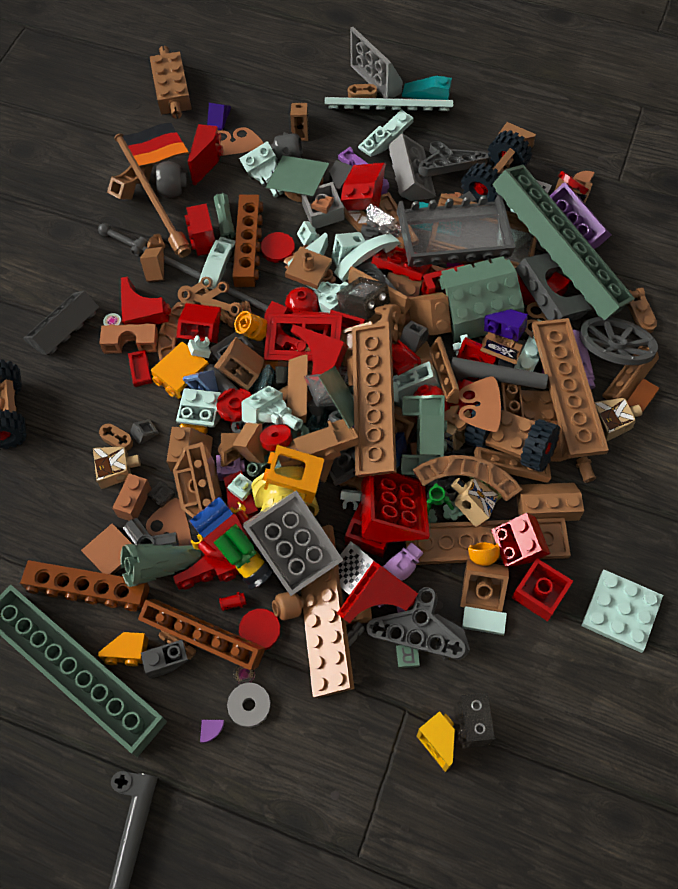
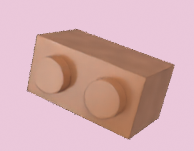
M128 474L113 505V510L117 517L128 521L139 517L151 491V486L147 479Z

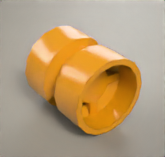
M242 311L236 317L234 327L237 333L253 340L261 341L266 337L267 320L248 311Z

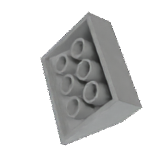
M351 27V67L369 84L375 85L377 92L384 99H392L402 93L403 81L392 63L354 27Z
M297 490L262 510L243 524V527L290 596L344 561Z

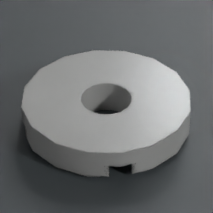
M256 683L240 684L232 691L228 698V714L240 726L246 728L258 726L266 720L271 708L270 697L266 690ZM249 699L255 702L254 709L246 711L243 708L244 702Z

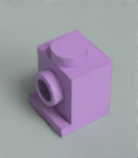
M216 455L219 481H224L223 477L236 472L246 471L245 460H241V457L222 467L221 456Z

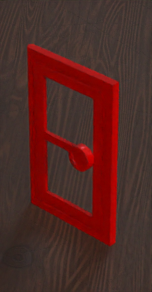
M268 314L264 360L289 361L290 359L307 354L308 362H313L311 351H305L307 343L302 339L296 342L295 346L298 351L275 350L277 324H302V328L305 329L306 324L331 325L330 337L341 340L343 315Z

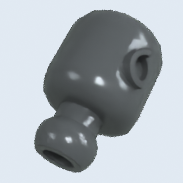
M284 132L283 135L275 136L273 144L269 143L278 161L281 160L283 155L301 158L303 155L302 141L298 134Z

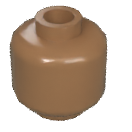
M288 592L276 595L275 600L272 601L274 615L281 620L299 617L304 608L302 596H298L297 593L290 596Z

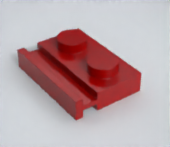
M400 340L396 344H392L393 372L398 376L414 368V365L421 364L420 357Z

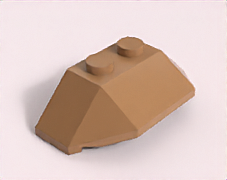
M201 442L185 446L173 469L181 509L193 518L217 497L220 496L222 500L223 498L215 462L205 443Z

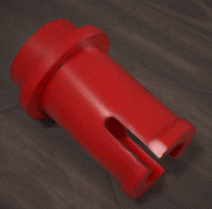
M237 592L236 595L219 598L222 611L239 606L243 608V605H247L244 593Z

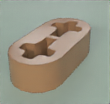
M354 84L348 87V98L377 97V87L373 84Z
M105 424L100 428L99 434L107 444L113 447H125L126 451L132 448L133 441L131 436L112 424ZM112 432L114 436H111L110 434L106 435L105 433ZM118 439H120V440H122V441L127 440V443H126V444H125V443H122V444H121Z

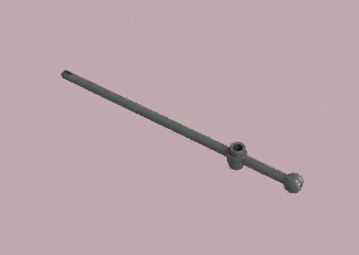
M102 223L98 227V232L101 236L106 237L109 235L131 246L130 251L135 256L143 254L145 249H148L146 246L148 241L143 237H139L138 240L134 241L112 230L111 226L107 223ZM164 255V263L200 279V272ZM222 284L221 289L224 291L226 286ZM231 287L225 292L242 301H248L250 305L264 312L268 308V305Z

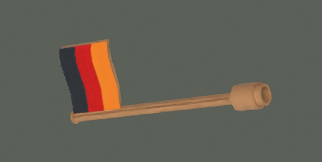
M172 123L159 124L129 135L117 134L115 141L119 143L170 233L168 241L172 249L181 258L188 256L191 253V246L183 232H178L174 228L140 167L158 164L173 157L190 153Z

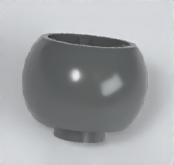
M164 161L156 166L158 194L165 198H175L182 194V187H186V172H182L180 164L174 161Z

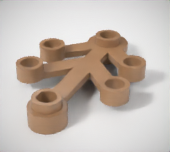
M203 277L193 287L182 286L178 290V298L183 303L196 304L195 301H197L201 305L222 307L221 309L229 311L233 317H237L239 313L244 311V306L239 302L228 304L212 299L220 293H225L229 290L227 282H219L216 288L204 295L196 293L203 288L212 286L213 281L210 277ZM205 279L209 280V284L207 286L204 283ZM222 284L226 286L224 291L221 289ZM185 291L188 292V297H187V298L184 297V292H185ZM234 306L238 308L237 313L233 312Z

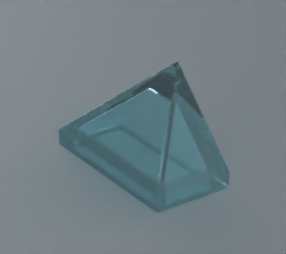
M271 365L265 366L251 386L254 393L268 385L272 387L275 371Z

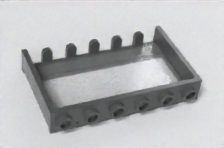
M498 194L495 202H487V196H481L479 202L470 204V197H465L461 205H453L454 201L450 198L446 200L445 206L437 207L436 200H431L428 207L419 208V202L415 201L412 203L411 209H404L403 201H400L397 208V216L401 227L408 267L491 260L502 256L505 259L511 257L515 244L502 196Z

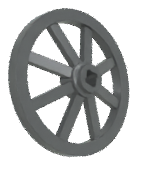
M601 317L588 319L582 324L579 332L582 344L589 351L605 360L618 364L642 365L649 363L654 359L658 350V344L649 332L634 323L610 317L603 320ZM604 326L608 338L594 327ZM611 326L625 329L621 336L614 335ZM587 331H590L600 340L589 337ZM631 332L642 338L631 342L626 340ZM648 345L649 351L632 347ZM629 353H631V354H636V355H640V356H631Z

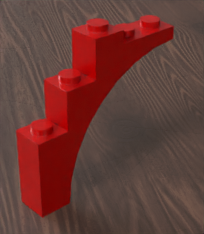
M242 471L223 477L227 490L228 507L238 510L239 504L237 502H240L245 506V512L249 519L258 514V509L251 494L244 501H241L228 491L227 487L240 473L243 475ZM204 555L190 568L173 576L179 590H187L198 582L212 580L216 575L220 582L231 581L236 575H239V572L235 565L230 564L227 559L219 561Z

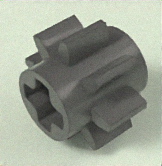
M368 221L367 225H362L361 234L365 240L379 236L380 227L376 226V222Z

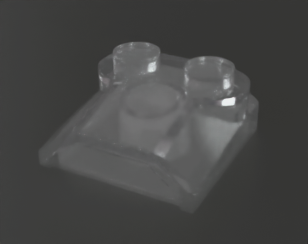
M370 203L366 208V223L373 228L377 226V230L384 235L388 233L397 238L402 237L400 223L394 217Z

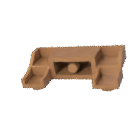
M344 419L333 423L327 421L329 427L294 438L286 448L317 456L327 461L341 456L340 451L359 445V440L354 428L351 427L349 429ZM283 455L278 456L281 467L302 465L305 468L306 466L303 461Z

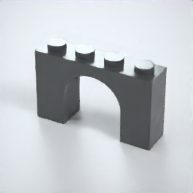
M549 253L524 258L515 270L548 320L569 318L570 322L581 319L591 309L582 294L563 297L549 287L545 278L551 277L561 268L551 259Z

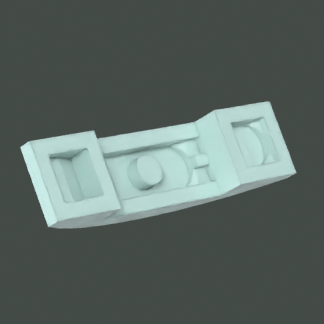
M392 234L371 238L354 248L340 262L334 273L344 282L349 279L350 267L358 266L380 250L388 253L401 243Z

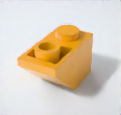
M123 632L99 651L98 657L107 665H117V662H123L127 666H138V663L143 664L141 652L147 651L149 639L145 633Z

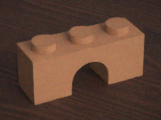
M110 324L101 326L100 346L104 354L122 353V347L128 341H136L139 351L158 352L159 333L156 324Z

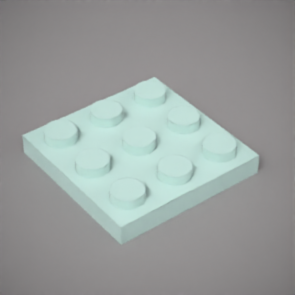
M603 570L581 626L642 653L646 647L663 595Z

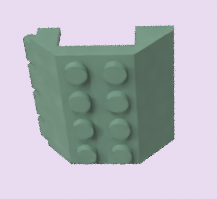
M504 256L491 259V264L489 260L474 263V268L469 264L457 267V272L454 268L441 271L442 275L439 281L441 290L445 289L448 296L453 325H451L453 343L460 342V336L465 334L468 335L469 339L487 335L488 332L484 331V320L488 314L509 309L524 313V303L517 271L509 259L505 260Z

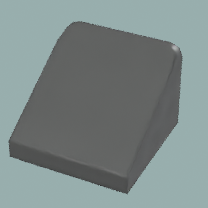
M150 419L134 422L130 430L139 445L159 433Z

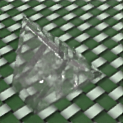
M321 374L304 376L316 406H335L318 377Z

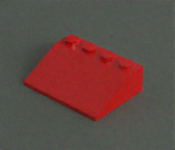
M397 473L366 476L361 482L362 538L380 543L429 539L425 486L418 479Z

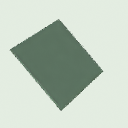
M283 155L266 188L314 196L329 163Z
M336 366L318 377L350 429L354 425V397Z

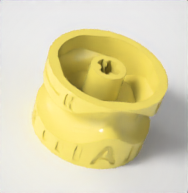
M286 466L276 468L274 472L295 480H301L305 468ZM264 473L251 484L256 508H262L261 511L293 493L294 490L270 483L267 490H265L266 481L262 480ZM298 492L301 498L304 500L305 494ZM314 496L312 503L304 502L315 517L319 512V507Z

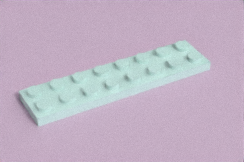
M325 97V105H328L330 109H338V106H344L345 109H354V106H360V109H370V106H376V110H385V107H392V110H401V107H407V110H417V107H423V111H432L433 108H439V111H449V108L453 107V100Z

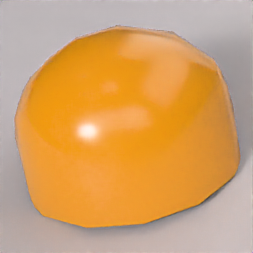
M483 542L477 543L474 546L470 545L468 553L471 561L475 564L487 566L497 561L500 555V548L498 543L494 545Z

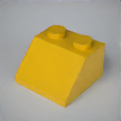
M439 711L419 728L416 737L446 772L453 764L455 729L452 727L454 723L447 714L442 715Z

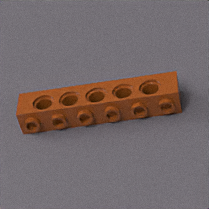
M239 195L233 264L234 287H255L256 280H259L257 266H260V256L257 254L261 252V243L258 240L262 238V230L259 228V225L263 223L262 215H260V212H263V202H260L259 195Z
M30 560L27 561L20 584L26 589L25 591L31 594L42 592L53 598H57L58 595L65 596V599L70 601L82 599L92 605H96L99 602L104 603L105 606L110 608L121 606L125 610L136 612L137 609L142 610L150 590L147 582L129 587L122 576ZM50 577L48 582L42 584L45 578ZM68 580H69L68 585L65 586V587H62V584H63L65 581H68ZM89 584L86 590L81 591L83 585ZM109 587L105 594H101L103 588ZM129 591L126 597H120L122 592Z
M156 599L145 600L138 620L249 670L259 667L266 649L261 645Z

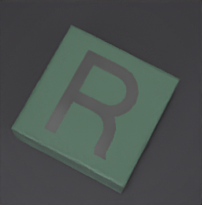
M402 645L396 646L398 668L420 666L417 649Z

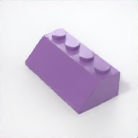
M564 182L550 195L552 200L593 249L599 247L612 235L567 183Z

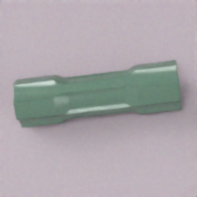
M224 193L214 196V202L219 220L221 237L234 240L236 237L230 214L228 195Z

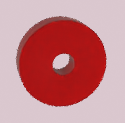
M283 424L265 428L259 437L262 447L268 451H275L277 445L287 447L292 442L291 430Z

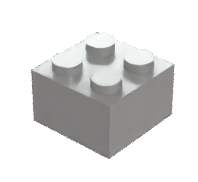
M333 182L318 186L314 196L301 194L302 205L312 227L320 228L344 220V207ZM326 196L334 197V202L327 214L311 209V204L316 199H323Z

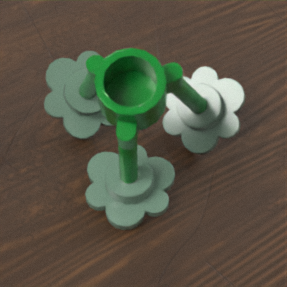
M437 483L434 486L428 485L426 487L428 491L427 512L429 523L437 522L435 510L430 509L432 504L441 505L444 502L446 503L443 506V516L445 519L455 521L458 517L464 515L455 505V500L450 501L449 497L446 496L445 493L448 494L447 490L438 486Z

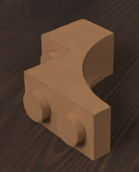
M131 165L120 175L111 177L107 193L119 199H132L136 184H141ZM153 165L140 167L149 182Z

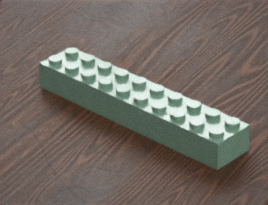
M524 165L508 168L502 172L492 184L496 192L504 198L508 207L513 209L518 215V219L528 227L529 232L537 238L541 247L546 249L551 255V259L561 267L564 275L570 278L574 287L584 295L585 300L594 307L599 317L606 320L620 312L635 299Z
M12 585L0 595V636L131 754L138 757L167 721Z

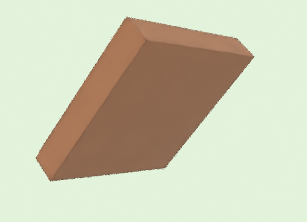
M111 524L81 551L102 573L114 575L121 568L120 555L122 547L132 543Z

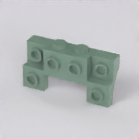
M445 395L402 396V416H417V455H401V475H415L412 469L431 459L444 456V452L447 450V441L444 440V432L447 431V420H444Z

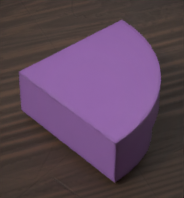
M351 147L347 148L338 155V159L352 166L353 149Z
M202 720L200 743H208L215 739L223 730L225 721Z

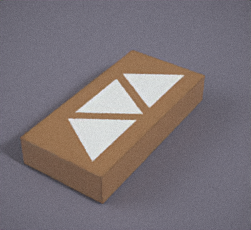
M344 207V217L358 232L361 233L363 224L367 225L368 221L373 222L363 210L347 211Z

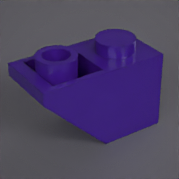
M512 309L488 314L484 320V331H489L518 342L527 328L528 314Z

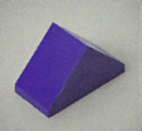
M209 103L207 125L218 126V130H223L231 106Z

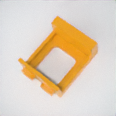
M277 445L275 452L271 451L267 463L271 464L270 469L266 468L262 479L266 481L264 489L267 490L270 483L290 490H297V492L305 494L304 501L312 503L317 491L324 459ZM279 455L297 459L306 464L301 480H295L274 472Z

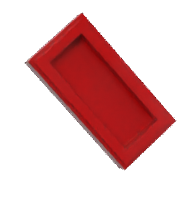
M146 350L128 353L134 387L151 384L152 378Z

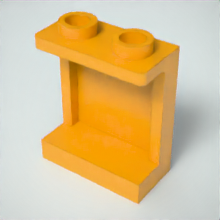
M181 342L151 369L152 380L156 385H162L170 396L180 399L182 397L181 391L187 386L183 381V377L203 372L209 363L203 357L192 356L188 346Z

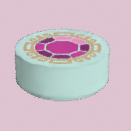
M111 313L104 318L103 323L104 325H122V320L118 314Z

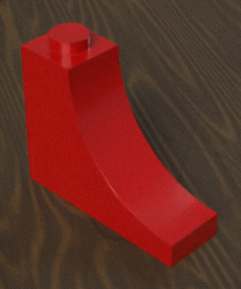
M128 276L121 278L122 322L124 325H142L146 323L157 325L170 322L169 314H171V308L162 297L146 298L140 296L135 292V286Z
M293 324L291 332L307 343L312 354L313 369L310 378L315 382L316 386L325 389L318 376L336 366L339 372L348 345L344 341Z
M373 561L337 614L348 623H351L359 613L376 605H394L407 611L415 603L418 593Z

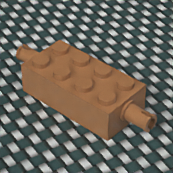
M161 46L159 48L160 55L150 56L157 100L161 115L171 113L172 117L177 119L176 114H178L179 119L182 116L181 111L192 109L180 52L169 53L167 46H164L165 50L163 51Z

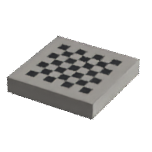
M352 542L340 554L344 561L338 564L340 587L349 595L374 561Z

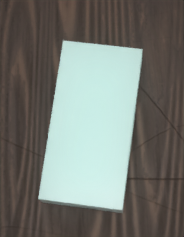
M465 606L462 628L504 636L507 613Z

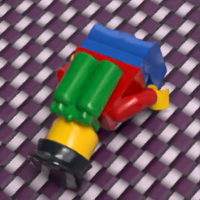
M219 496L206 506L204 510H201L189 520L199 533L197 535L199 542L191 540L192 546L196 550H201L209 558L219 561L227 559L230 564L235 565L236 569L243 576V581L248 585V589L257 588L269 579L273 569L267 560L263 559L254 550V545L250 541L251 537L243 527L244 522L249 520L245 512V506L237 502L239 504L238 510L233 507L229 508Z

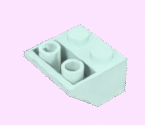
M184 388L176 423L215 427L221 418L216 407L217 399L221 392Z

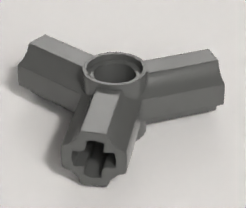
M138 518L131 519L123 527L134 544L152 543L153 545L172 544V546H179L176 532L151 536Z

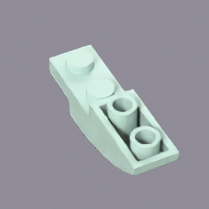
M400 110L384 127L379 126L358 146V149L370 157L389 148L388 145L413 123V117Z
M224 237L215 240L199 279V282L203 277H210L213 284L207 289L216 288L223 277L226 265L235 250V240ZM208 279L204 281L206 286L209 284Z

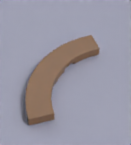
M203 288L196 294L204 295L209 292V289ZM177 302L171 309V314H169L170 322H165L161 325L158 340V356L160 361L177 346L178 319L186 303Z
M450 455L438 457L412 469L423 486L442 477L461 475L483 481L495 489L505 501H508L523 490L517 481L506 471H503L489 461L473 456Z

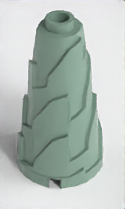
M126 544L122 547L120 555L121 568L126 570V573H123L122 576L127 586H137L138 584L154 581L159 577L187 570L198 562L204 554L201 550L194 549L192 545Z

